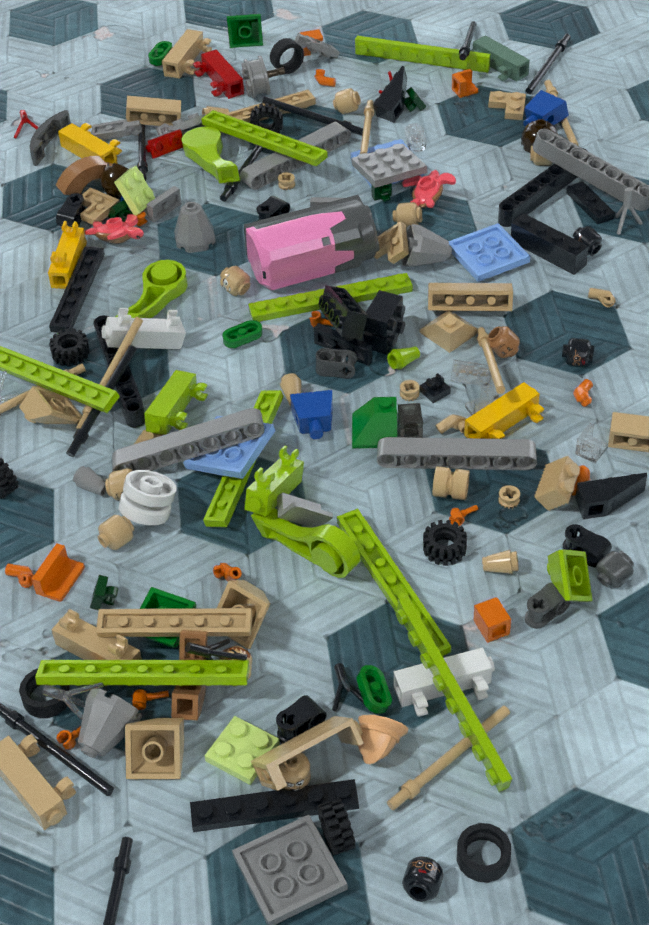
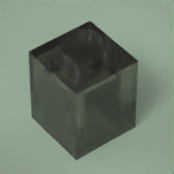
M420 403L398 404L400 437L423 438V419Z

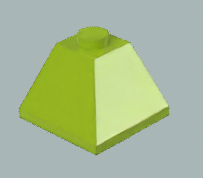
M562 549L548 555V574L565 601H593L586 552Z

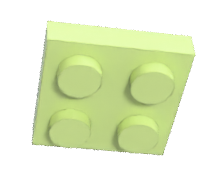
M137 166L130 168L114 182L134 215L140 214L147 207V204L155 199L152 189L146 183L142 172L139 171Z
M234 716L204 755L205 761L251 785L257 777L251 760L278 747L280 741L279 738Z

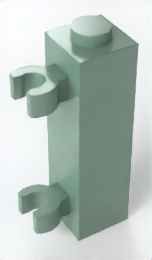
M486 35L473 41V49L470 51L491 54L490 67L502 73L498 76L500 80L505 81L509 77L517 82L529 75L530 60Z

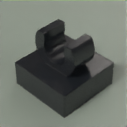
M437 373L435 377L428 378L426 382L420 385V392L432 403H435L449 395L451 387Z

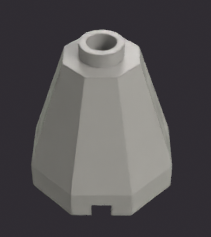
M195 202L184 204L180 209L174 231L177 248L181 249L183 247L188 253L206 251L211 242L212 245L216 242L213 225L200 204Z
M412 224L407 227L409 254L402 259L403 266L414 267L439 263L450 258L452 247L449 246L448 240L421 225Z
M91 689L86 698L78 739L79 745L83 747L81 752L92 758H96L97 755L104 757L125 737V725L139 722L142 718L137 708L116 695L112 694L111 697H105L104 695L107 691L102 689Z

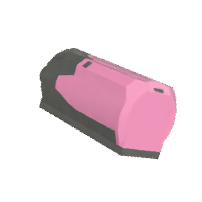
M359 195L244 224L247 258L257 281L269 290H276L360 267L363 261L372 259L380 249L371 210L368 205L363 204Z

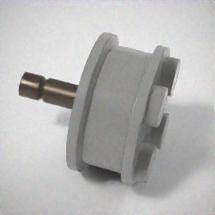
M258 56V59L252 61L244 59V63H241L242 76L246 80L248 97L256 98V95L262 93L270 95L269 78L285 74L284 67L267 71L262 56Z

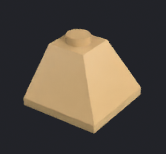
M446 311L422 327L419 333L450 353L478 334V328L454 312Z
M32 386L19 406L25 414L24 417L32 423L78 424L82 417L67 397Z
M229 580L217 608H251L253 613L251 636L228 637L245 648L251 649L270 602L262 590L245 580Z
M155 718L125 725L126 779H181L184 753V718Z

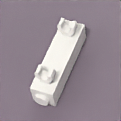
M119 308L118 317H107L106 325L102 327V338H105L108 347L119 348L135 318L127 315L128 308ZM168 310L167 319L141 318L143 323L131 345L136 348L181 349L186 332L180 317H176L178 311Z
M483 647L444 658L462 691L473 688L477 700L488 698L486 691L489 690L488 684L491 683L492 672L495 671V666L491 656L487 657ZM423 664L394 671V689L401 706L405 707L414 704L418 717L428 714L426 709L428 707L427 700L445 696L442 691L439 692L433 683L434 676L430 669H426Z

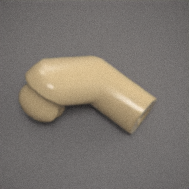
M596 288L589 289L588 298L598 299L604 307H612L615 304V297L610 291Z
M452 414L435 426L441 434L450 428L464 433L466 418Z

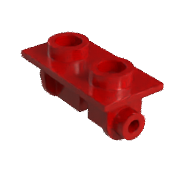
M181 129L147 141L146 150L151 152L152 159L183 148Z

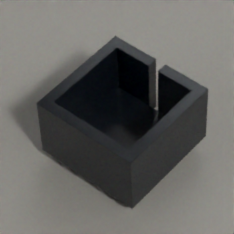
M379 290L366 311L368 317L364 328L363 342L372 345V351L387 355L390 349L395 347L399 334L404 332L405 322L403 321L405 306L403 305V296Z

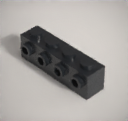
M525 213L511 223V237L523 249L573 275L587 265L589 246Z
M325 285L324 293L319 298V309L341 335V338L353 341L354 338L362 339L368 317L367 313L345 288Z

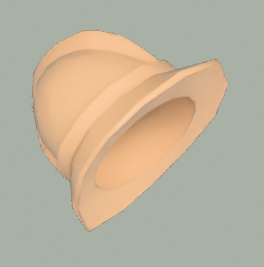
M359 716L358 721L363 732L361 738L364 744L358 747L366 764H374L380 759L385 758L392 751L396 743H399L401 737L408 733L409 728L398 721L383 716Z

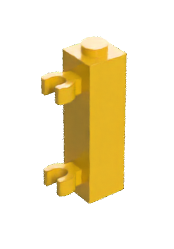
M71 123L58 131L61 147L78 157L100 156L105 162L118 163L116 155L122 152L117 147L121 144L120 141L113 139L109 144L88 131V129L92 128L90 124L84 123L81 127H78Z
M66 221L63 222V233L56 251H53L51 254V265L48 270L51 288L66 289L84 247H86L87 241L84 228L78 227L76 221H74L72 227H69Z
M525 382L521 383L465 420L464 436L473 439H502L505 437L503 432L527 416L535 423L543 420V416L540 413L544 411V408L539 405L540 393Z

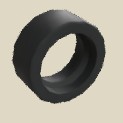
M291 38L279 40L271 49V64L276 69L284 67L285 74L295 72L303 63L304 50ZM294 48L291 60L285 64H280L282 54L287 49Z
M38 668L32 670L24 677L19 688L25 710L31 716L37 718H51L59 715L71 702L72 692L70 685H60V692L51 700L45 702L34 701L30 695L40 685H37L35 678Z
M478 823L466 828L457 841L456 861L460 870L468 878L476 882L489 883L501 878L507 872L511 862V843L507 834L499 827L488 823ZM478 840L490 841L500 848L501 857L494 864L479 865L468 858L467 848L472 842Z

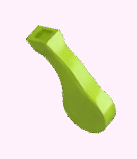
M198 127L187 131L183 135L181 140L185 156L215 176L219 184L240 181L237 165L232 161L224 160L220 156L223 143L218 129Z
M159 260L147 266L142 273L143 293L140 299L128 308L127 315H131V318H153L170 301L183 294L188 287L185 267L174 260Z
M276 508L267 516L257 513L251 515L262 537L280 542L291 551L318 565L334 577H346L360 562L358 547L343 530L336 526L326 524L310 528L301 527L290 521L278 518V510Z

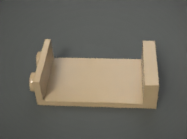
M333 716L251 760V763L262 786L278 791L287 786L278 766L279 764L336 733L341 743L360 746L364 744L361 738L363 732L356 720L353 721V718Z

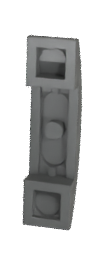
M68 110L61 111L47 119L33 134L30 141V153L34 166H37L45 157L44 148L58 134V131L71 124Z

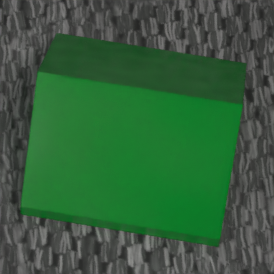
M151 587L140 609H196L197 604L189 599ZM145 637L173 648L180 644V637Z

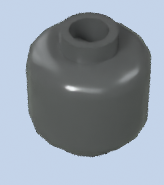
M611 551L597 563L596 569L599 574L597 579L606 587L609 585L615 588L621 587L633 575L634 570L632 566H634V563L626 553Z

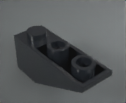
M404 66L394 74L393 79L385 86L384 91L376 98L373 104L377 117L393 123L396 122L404 111L407 75Z
M647 473L577 483L575 499L582 518L590 519L607 516L644 492Z

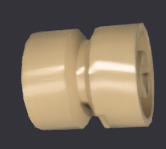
M436 466L432 495L443 498L451 495L452 499L466 500L470 470L456 469L454 472H451L450 468Z

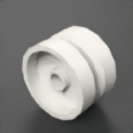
M136 470L128 473L123 486L124 492L121 494L119 502L121 514L139 524L160 525L165 523L169 519L171 503L175 498V483L167 476L154 471Z

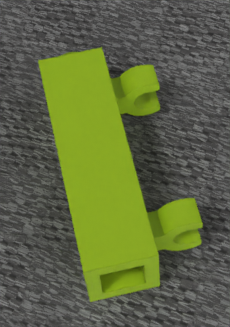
M175 370L144 413L146 432L166 435L173 426L177 430L187 428L188 423L182 422L187 417V413L183 411L193 397L199 401H205L208 394L201 391L206 390L207 384L203 382L197 383L195 373Z
M284 445L279 451L280 458L264 473L261 467L255 472V481L246 489L244 510L267 516L277 506L278 495L281 493L290 494L302 482L304 461L297 459L299 456L298 449H295L290 456L287 453V446Z

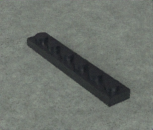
M84 247L49 324L50 332H58L60 330L66 332L65 329L68 328L69 331H72L105 255L104 248Z
M355 779L309 785L296 791L280 789L278 791L273 790L190 802L193 832L299 818L307 815H319L317 811L318 805L339 798L345 806V811L359 809Z

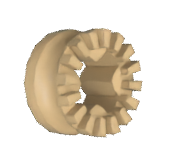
M288 172L280 174L278 176L279 188L283 190L293 189L295 187V176Z
M414 380L403 381L400 384V397L405 401L416 400L419 397L418 382Z
M511 485L502 487L499 491V504L504 506V508L508 507V509L510 507L513 509L514 506L517 507L520 502L519 489Z

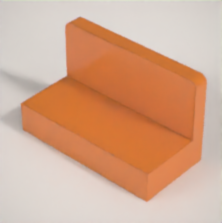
M56 543L32 577L36 594L59 602L63 601L84 570V563L69 559L65 546Z

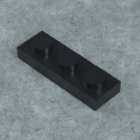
M582 181L567 186L566 193L597 225L614 219L615 212L586 183Z
M320 323L314 327L315 344L324 348L351 350L357 354V362L367 366L373 361L372 345L355 338L353 341L341 338V335L336 330Z

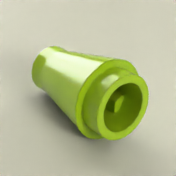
M416 346L393 349L387 356L388 364L392 369L401 370L415 359H418L420 351Z

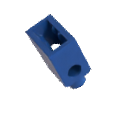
M540 90L525 106L526 120L523 121V125L526 127L527 124L538 119L546 120L553 125L557 124L569 116L567 102Z
M332 390L290 394L291 411L299 433L310 434L312 439H320L323 437V432H328L332 429Z

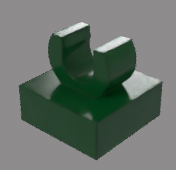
M412 87L406 90L410 97L405 98V106L410 112L416 106L420 111L426 108V105Z
M392 183L376 188L371 184V193L374 201L380 199L383 202L391 200Z
M123 200L111 208L108 217L110 219L119 217L122 219V222H125L126 220L123 216L127 217V215L133 213L129 210L130 208L126 201Z
M98 576L90 604L91 609L99 610L102 601L107 605H114L118 588L107 586V576Z

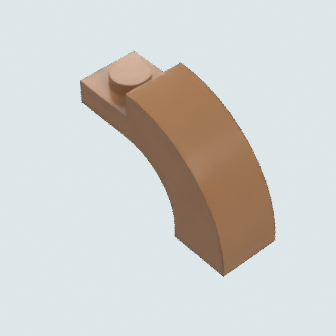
M100 156L81 158L64 170L56 186L64 195L81 194L89 182L101 178L102 172L109 162H105Z
M182 630L180 632L179 660H206L203 656L187 653L185 647L188 642L207 647L208 632ZM176 685L172 692L171 718L198 721L203 707L206 686Z

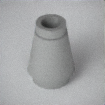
M81 466L75 472L73 482L76 483L77 487L100 496L106 493L105 481L90 467Z

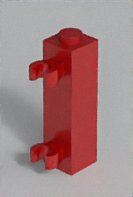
M217 49L201 54L202 63L200 61L193 63L196 69L199 68V70L194 71L197 77L206 73L213 82L210 85L213 89L217 88L211 91L214 97L221 95L222 92L228 99L244 94L243 78Z

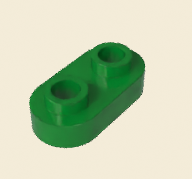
M169 41L157 43L148 54L149 63L154 66H161L162 60L173 48L172 43Z
M249 320L226 329L222 334L223 344L228 348H237L259 339L263 334L262 324L256 320Z
M365 665L356 677L363 702L371 712L376 714L385 713L392 703V697L384 674L373 665Z

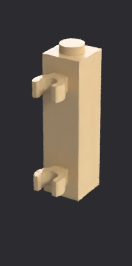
M187 29L162 60L164 76L180 79L184 72L193 75L196 69L190 66H193L194 59L201 50L205 53L212 50V47L207 46L210 44L211 39H203V31Z
M71 609L51 629L57 646L83 660H142L140 650L129 645L127 638L119 634L116 637H98L96 627L80 619L79 614Z
M32 734L26 736L18 746L10 736H7L0 741V777L43 830H46L51 825L59 823L67 815L63 800H67L76 794V790L73 788L74 783L67 776L61 779L56 787L52 788L27 758L36 755L40 751V748L37 746L38 741Z

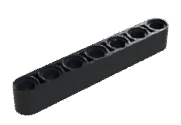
M554 163L499 204L498 223L503 227H511V223L524 213L526 215L531 213L578 178V176Z
M102 315L95 318L93 324L97 342L108 369L119 348L108 347L105 338H102V327L106 325L107 317H109ZM128 364L114 390L120 395L118 401L127 425L136 428L145 423V412L141 396Z

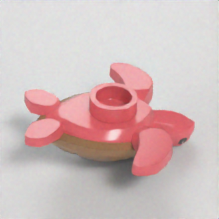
M433 170L428 176L421 177L418 175L404 179L402 186H416L412 192L413 200L411 202L416 203L421 208H433L443 192V184L454 185L456 178L450 173L440 175L437 170Z
M129 214L125 222H122V219L119 217L107 220L106 224H102L99 221L93 222V228L85 230V235H95L97 238L108 243H123L130 238L140 239L144 232L140 228L134 227L138 222L136 215Z

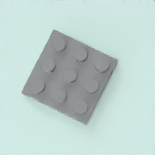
M394 144L386 149H377L375 152L362 153L357 157L351 158L352 165L375 188L427 173V165L404 144Z
M310 815L304 816L232 850L233 857L267 925H276L348 890L346 880Z

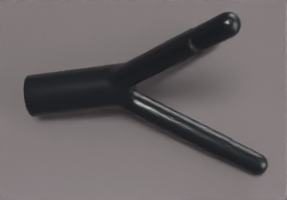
M230 639L220 641L208 647L188 642L185 647L187 653L203 656L206 660H213L211 656L247 660L245 655L216 651V649L229 644Z
M342 663L336 664L334 670L339 685L332 710L337 711L343 689H346L348 692L351 691L364 704L361 693L349 682L344 665Z

